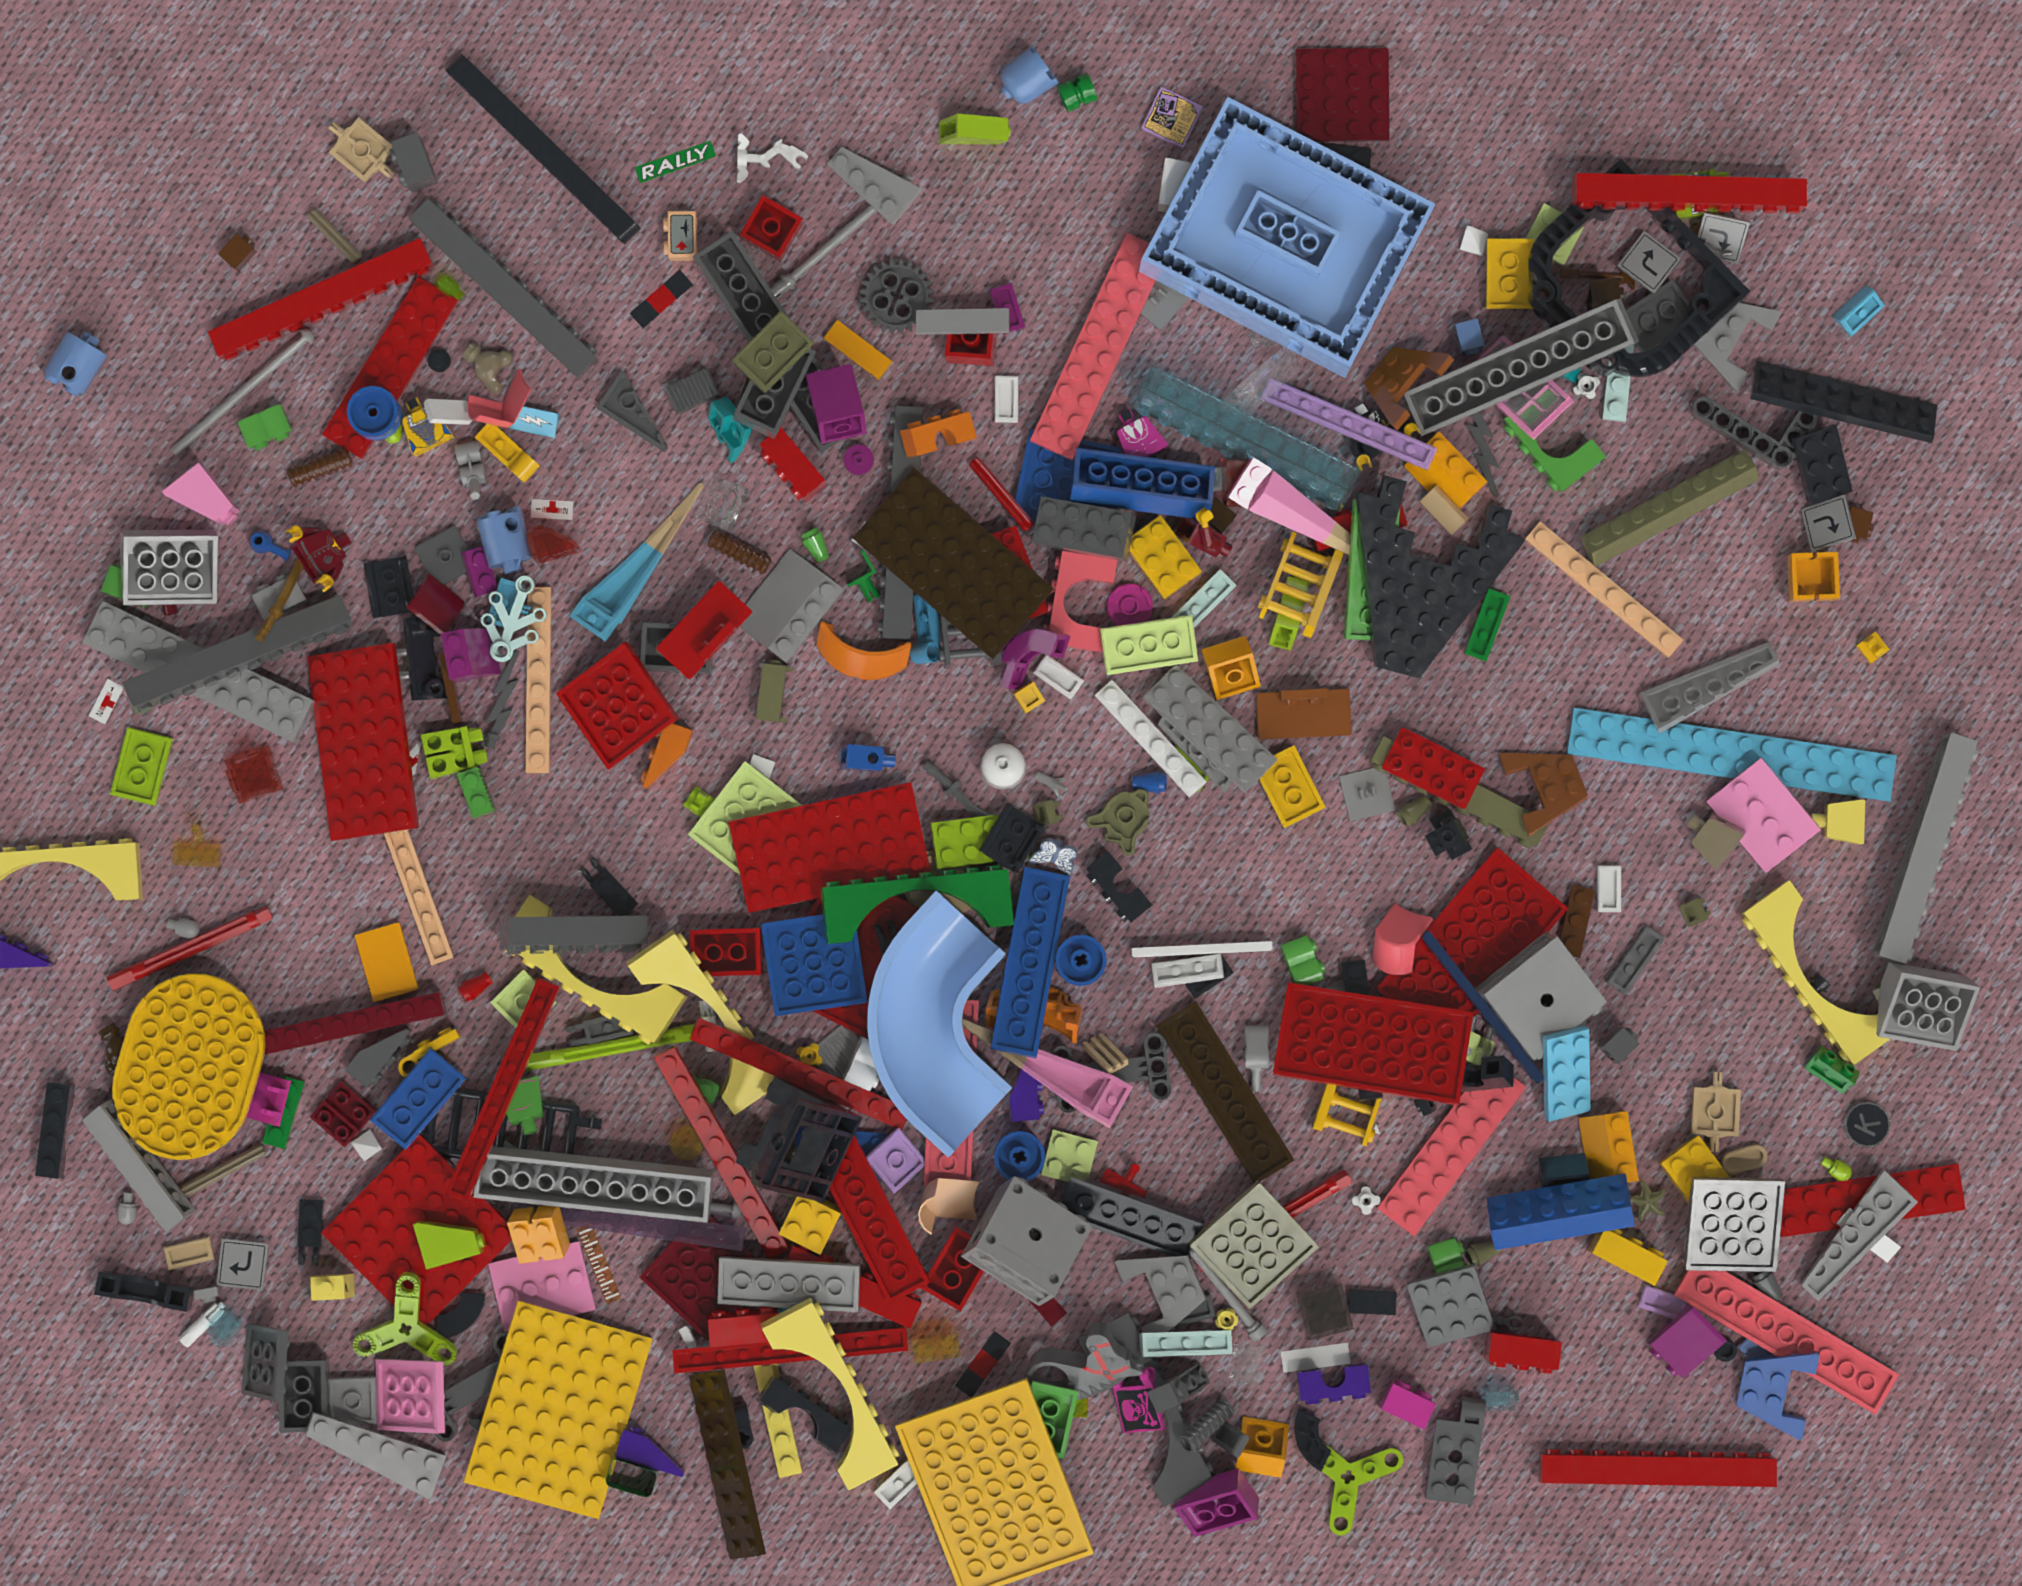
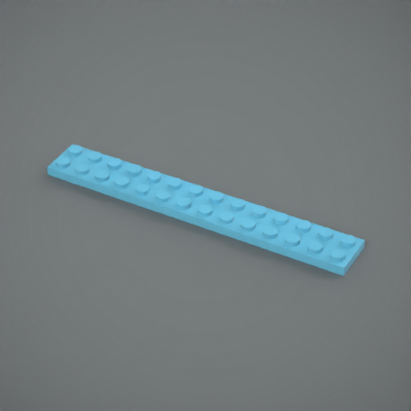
M1573 708L1567 754L1731 779L1737 777L1762 757L1786 787L1891 802L1897 755L1677 723L1669 729L1658 733L1652 719Z

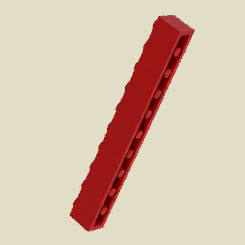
M1576 173L1572 177V205H1579L1580 209H1592L1593 206H1602V209L1605 210L1616 209V206H1625L1626 210H1638L1639 207H1648L1650 211L1662 210V207H1670L1671 211H1684L1685 208H1694L1696 212H1706L1710 208L1717 209V212H1731V209H1740L1741 213L1763 210V213L1772 214L1777 213V210H1786V214H1798L1807 207V179Z
M418 238L207 332L218 357L221 360L226 359V361L237 358L239 356L238 353L247 349L250 352L259 348V343L266 340L273 342L282 337L281 334L290 331V333L299 331L303 328L302 325L309 321L312 324L324 319L323 315L327 313L337 314L346 309L345 306L352 302L354 305L366 301V296L385 293L388 291L387 287L396 284V286L403 285L409 281L411 276L416 274L418 277L426 275L434 265L421 238Z
M1545 1449V1453H1540L1539 1481L1552 1484L1777 1487V1458L1771 1457V1453L1757 1452V1456H1747V1452H1733V1456H1724V1452L1711 1451L1710 1456H1700L1699 1451H1686V1455H1677V1451H1663V1455H1653V1451L1640 1450L1639 1455L1630 1454V1450H1616V1454H1607V1450H1592V1454H1583L1581 1449H1569V1453H1560V1449Z

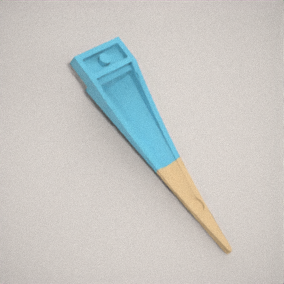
M699 483L673 513L625 561L582 597L569 617L606 641L618 623L621 624L702 491L704 484Z

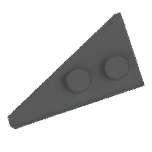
M620 371L597 406V409L665 453L668 449L666 443L625 373Z

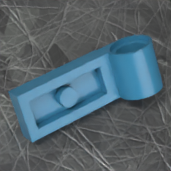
M916 595L913 597L918 643L911 647L910 657L915 664L935 663L939 660V649H941L938 612Z

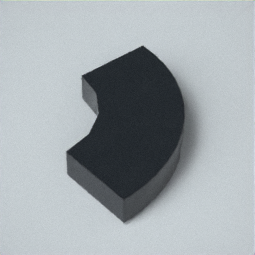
M462 1293L460 1302L454 1310L447 1314L437 1315L436 1332L445 1338H450L468 1329L479 1317L485 1303L486 1294Z
M1299 1409L1294 1426L1297 1447L1303 1458L1313 1468L1322 1472L1332 1450L1326 1447L1319 1437L1318 1426L1320 1419Z

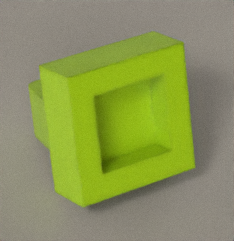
M695 787L683 806L701 818L715 799L698 787Z

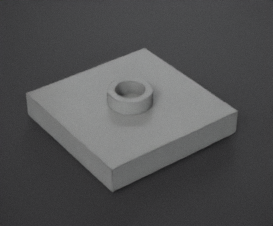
M376 1376L328 1379L329 1417L353 1425L377 1424Z

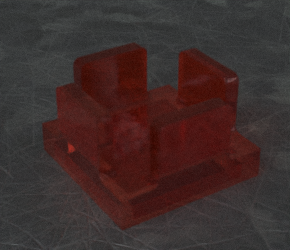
M270 745L258 749L252 748L224 760L227 767L225 772L231 790L236 794L239 804L284 790Z

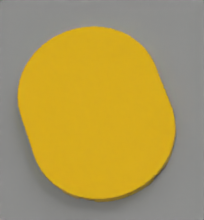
M185 974L161 982L138 1003L130 1018L113 1077L112 1094L121 1125L143 1149L168 1159H195L217 1151L237 1134L247 1117L265 1055L264 1027L257 1009L247 995L234 984L222 978L208 974Z

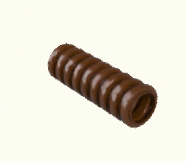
M343 447L342 451L335 450L334 454L330 452L328 456L322 455L320 459L316 457L315 461L308 460L307 464L303 462L299 467L298 465H295L293 469L289 467L287 468V474L292 486L296 488L298 484L304 485L305 481L309 483L313 478L317 480L319 476L323 478L327 473L331 475L332 471L339 472L340 468L344 470L346 466L352 467L353 462L349 451Z
M719 529L714 530L708 541L709 548L714 547V551L717 552L719 550L722 555L727 554L728 558L733 557L735 562L739 560L741 565L746 564L747 568L752 567L753 571H760V575L766 572L771 563V556L766 557L764 556L765 553L762 552L760 554L757 549L752 550V546L749 545L747 547L744 542L739 543L738 539L733 540L732 536L727 537L725 532L720 533Z

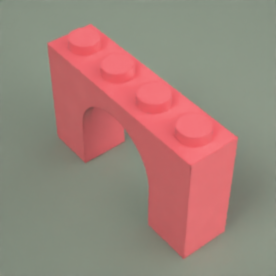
M1062 551V555L1056 557L1055 570H1059L1058 579H1053L1052 587L1054 588L1052 593H1055L1054 602L1049 601L1047 615L1051 616L1050 625L1045 624L1044 630L1058 631L1069 635L1070 639L1067 648L1102 653L1099 627L1074 622L1067 615L1063 601L1067 590L1080 581H1094L1113 585L1117 560Z

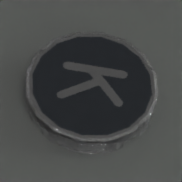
M1865 1101L1849 1108L1844 1117L1843 1127L1847 1138L1856 1146L1870 1148L1876 1147L1885 1141L1889 1135L1891 1123L1888 1113L1882 1106L1874 1102Z

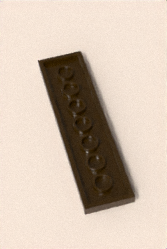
M1196 1001L1156 1025L1253 1183L1257 1180L1261 1182L1295 1161Z
M725 1369L689 1375L690 1388L694 1397L695 1410L698 1415L701 1436L704 1442L729 1558L738 1559L766 1554Z

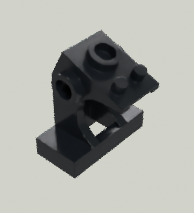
M1451 809L1429 819L1434 831L1425 835V838L1435 856L1446 851L1450 859L1453 860L1472 850L1467 840L1469 839L1467 832L1459 818H1455Z

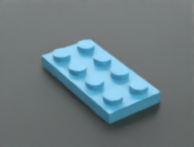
M1585 1025L1543 1036L1544 1118L1548 1122L1591 1111L1589 1028Z

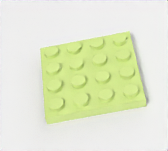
M745 761L688 835L740 875L729 821L802 805Z

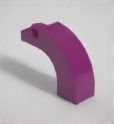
M1042 629L1029 630L1018 635L1010 642L1002 655V662L1007 663V666L1002 675L1001 686L1014 690L1021 688L1028 666L1038 654L1042 653L1049 657L1064 658L1070 636L1062 632Z

